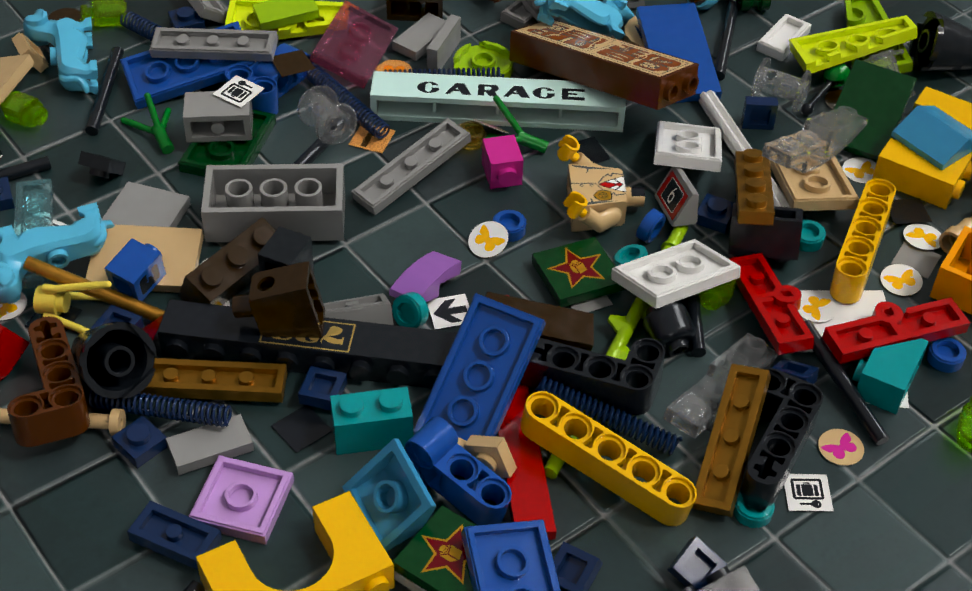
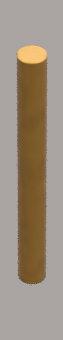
M31 256L27 257L23 266L24 270L59 284L93 282ZM110 288L78 291L140 315L150 321H155L165 313L162 309Z

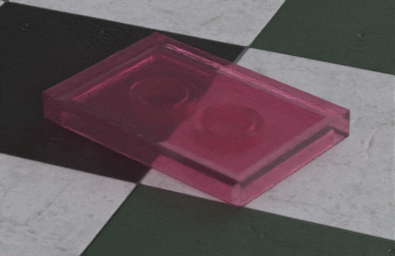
M345 0L313 50L309 60L365 89L394 39L398 28Z

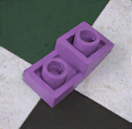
M432 251L418 259L401 274L391 286L389 295L397 298L405 293L415 292L428 302L439 296L440 284L460 274L462 261Z

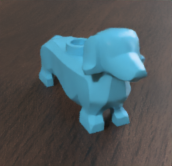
M598 0L534 1L535 6H540L537 20L552 26L554 24L552 16L561 17L571 25L610 37L614 35V38L620 40L625 36L624 31L621 29L623 24H626L629 19L635 16L627 6V0H602V2Z
M37 9L33 15L26 16L23 21L24 35L37 46H45L49 43L54 46L49 47L51 66H57L58 79L61 85L68 91H82L85 94L93 93L97 95V60H90L86 64L88 59L87 49H93L92 32L84 33V31H92L91 17L85 18L82 22L67 17L59 20H49L47 11L43 9Z
M97 202L77 207L79 216L84 218L75 221L71 225L35 227L22 232L18 236L15 234L12 225L0 227V303L11 304L20 299L23 277L26 274L32 273L23 269L28 256L62 269L70 261L94 256L101 251L107 238L106 229L113 228L115 225L111 220L101 219Z

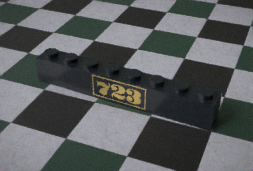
M171 299L158 329L163 357L189 360L286 364L287 372L306 374L310 366L347 373L348 379L429 389L433 388L457 335L456 332L325 317L323 336L321 338L265 337L260 334L254 317L235 318L232 306Z

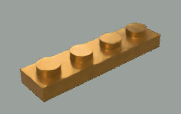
M758 149L736 151L735 183L738 224L773 226L775 211L769 153Z
M155 358L154 376L148 386L140 392L141 394H151L152 396L156 394L158 397L162 395L169 398L283 403L287 365Z
M731 364L695 486L697 497L692 506L693 509L732 517L770 383L771 375L769 370Z

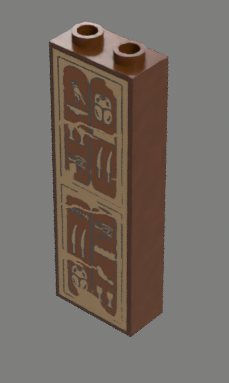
M555 19L552 26L540 21L511 31L510 61L656 110L696 94L699 84L697 76L698 63Z

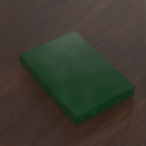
M856 59L823 132L821 143L877 161L879 154L890 138H893L891 136L892 131L901 120L917 78Z
M253 110L252 140L191 142L178 162L179 171L205 177L206 165H252L276 124V114Z

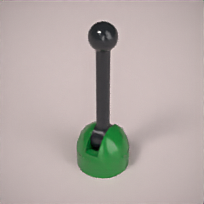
M844 63L825 69L823 74L825 85L809 103L802 105V114L811 115L814 110L813 107L829 88L838 89L845 85L850 70Z

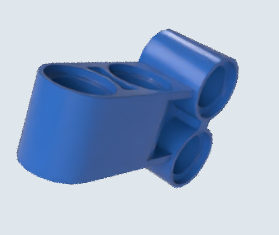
M283 43L276 47L274 56L300 49ZM304 52V53L306 54V56L308 57V59H309V60L311 61V63L313 64V63H314L313 57H312L310 54ZM257 61L250 67L244 64H236L225 70V84L237 75L265 88L251 100L252 110L277 114L279 112L278 98L307 77L308 71L282 77L271 61Z
M437 416L432 417L405 444V450L426 488L430 486L477 525L501 523L511 501L512 491L505 480L457 443V433L446 420ZM453 475H460L466 480H458ZM484 500H492L497 505H489Z

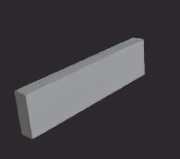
M156 27L149 51L152 58L273 62L279 38L277 31Z
M449 118L445 119L351 191L353 199L373 215H377L470 143V133Z

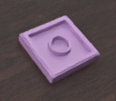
M219 455L189 517L219 529L223 535L266 545L294 483V475L292 472Z

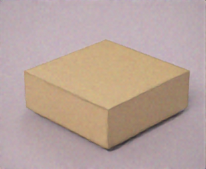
M19 32L12 38L20 55L30 54L35 62L33 67L41 73L49 67V63L41 49L23 33Z

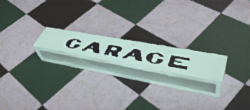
M374 71L370 108L383 120L442 123L445 119L449 118L456 124L484 125L473 120L476 119L493 126L512 127L493 100V97L497 95L520 127L623 132L626 99L572 81Z

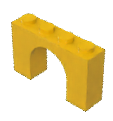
M926 86L914 103L913 109L916 106L934 105L972 130V103ZM890 138L878 156L872 179L888 180L894 184L896 190L946 210L953 198L957 200L960 198L966 185L964 179L970 181L972 178V152L944 170H940L898 140Z
M350 491L312 507L314 530L330 556L332 564L327 573L315 584L294 591H389L395 588L394 564ZM236 540L196 556L200 580L206 591H282L266 586L255 577Z

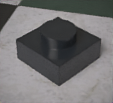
M81 151L78 164L90 167L89 174L109 179L110 173L123 175L126 162Z

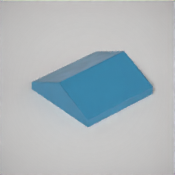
M934 105L916 106L891 134L893 138L940 170H944L972 152V130Z
M395 438L342 486L344 492H351L386 552L418 533L436 508L435 502L399 439Z

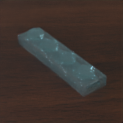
M51 178L16 182L14 231L17 236L31 228L53 226L54 187ZM29 273L23 277L22 289L37 288L39 285L51 284V280L34 273Z

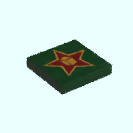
M596 237L532 254L533 266L559 307L570 306L624 290V287L611 279V269L615 266Z
M442 505L393 560L394 571L426 591H473L461 532L464 527L476 525Z

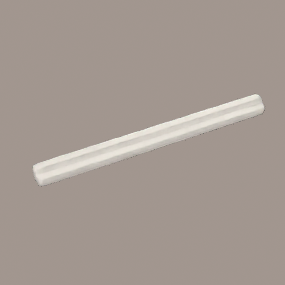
M712 90L703 91L700 94L699 103L713 125L721 129V137L735 156L736 151L753 149L715 92ZM771 177L774 210L775 206L790 208L784 194Z

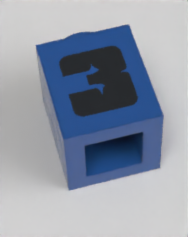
M133 238L104 268L108 280L112 283L111 289L143 301L166 275L161 252L153 245L148 243L144 245Z

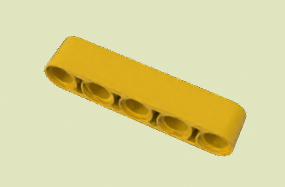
M875 178L868 180L865 184L836 261L830 286V295L838 302L853 304L862 297L896 193V187L888 180Z
M537 391L528 396L521 418V430L528 439L660 523L667 526H678L686 521L697 497V490L688 478L547 391ZM535 414L545 416L546 418H539ZM568 435H574L579 439L570 438ZM601 456L610 457L613 461L603 459ZM635 477L643 478L646 482L638 481ZM668 498L676 499L681 504L673 503Z

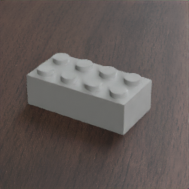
M344 164L206 165L201 207L205 242H231L262 217L275 230L280 226L309 236L312 241L344 240Z

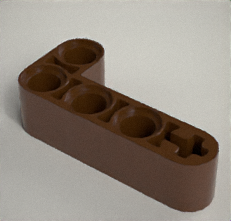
M50 316L36 319L29 325L28 332L43 390L15 397L7 406L14 439L18 445L23 447H35L74 437L85 432L90 426L84 390L63 323L60 319Z

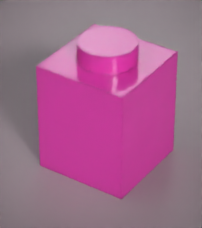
M515 135L483 138L482 166L490 189L522 185L524 160Z

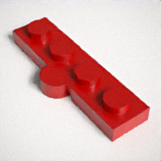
M762 253L729 258L741 266L740 278L734 281L777 355L813 349L814 336L798 312L801 306V291L791 285H781Z
M952 297L908 307L905 313H903L898 305L886 301L880 302L875 306L871 317L825 327L822 338L839 364L870 357L874 348L921 338L930 342L967 332L971 322Z

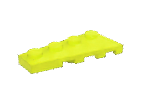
M230 0L225 25L238 21L241 30H261L253 13L252 4L268 0ZM315 1L319 9V18L267 31H277L278 40L346 32L349 2Z
M905 15L789 39L790 51L805 74L809 75L918 38L917 26Z

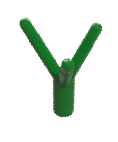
M146 92L144 97L153 126L151 127L125 117L121 118V123L154 135L162 153L170 154L175 148L165 129L171 114V108L167 107L160 122L151 95Z
M495 95L493 97L494 102L517 133L515 135L517 143L545 153L549 141L525 133L500 97ZM488 133L485 138L499 137V136H507V135H506V134H492V133Z

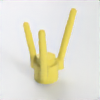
M110 281L39 285L33 297L34 311L37 314H43V317H56L61 320L65 328L81 334L90 329L59 315L68 312L71 300H101L73 291L110 288L112 283Z

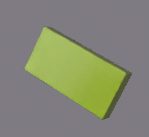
M268 0L252 4L253 13L261 30H271L319 18V9L315 0Z

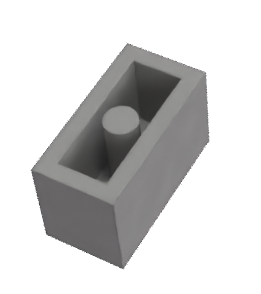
M216 91L185 92L183 123L186 142L252 140V101H249L240 108L213 95Z

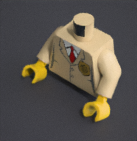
M565 135L558 143L560 148L557 150L558 158L562 161L571 160L570 164H568L567 198L563 204L568 207L567 215L570 218L572 232L594 230L600 233L612 227L622 226L625 223L627 207H644V187H625L623 171L621 169L600 166L593 163L582 152L577 153L580 144L572 135Z

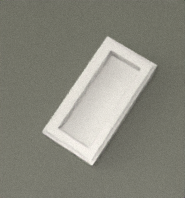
M785 14L757 42L756 51L783 61L791 53L789 39L807 36L810 33L812 24Z

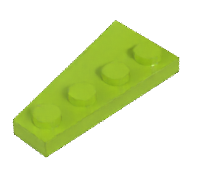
M844 0L847 27L889 19L879 0ZM903 44L857 58L858 60L899 73H907L913 70V61ZM856 59L851 60V69Z

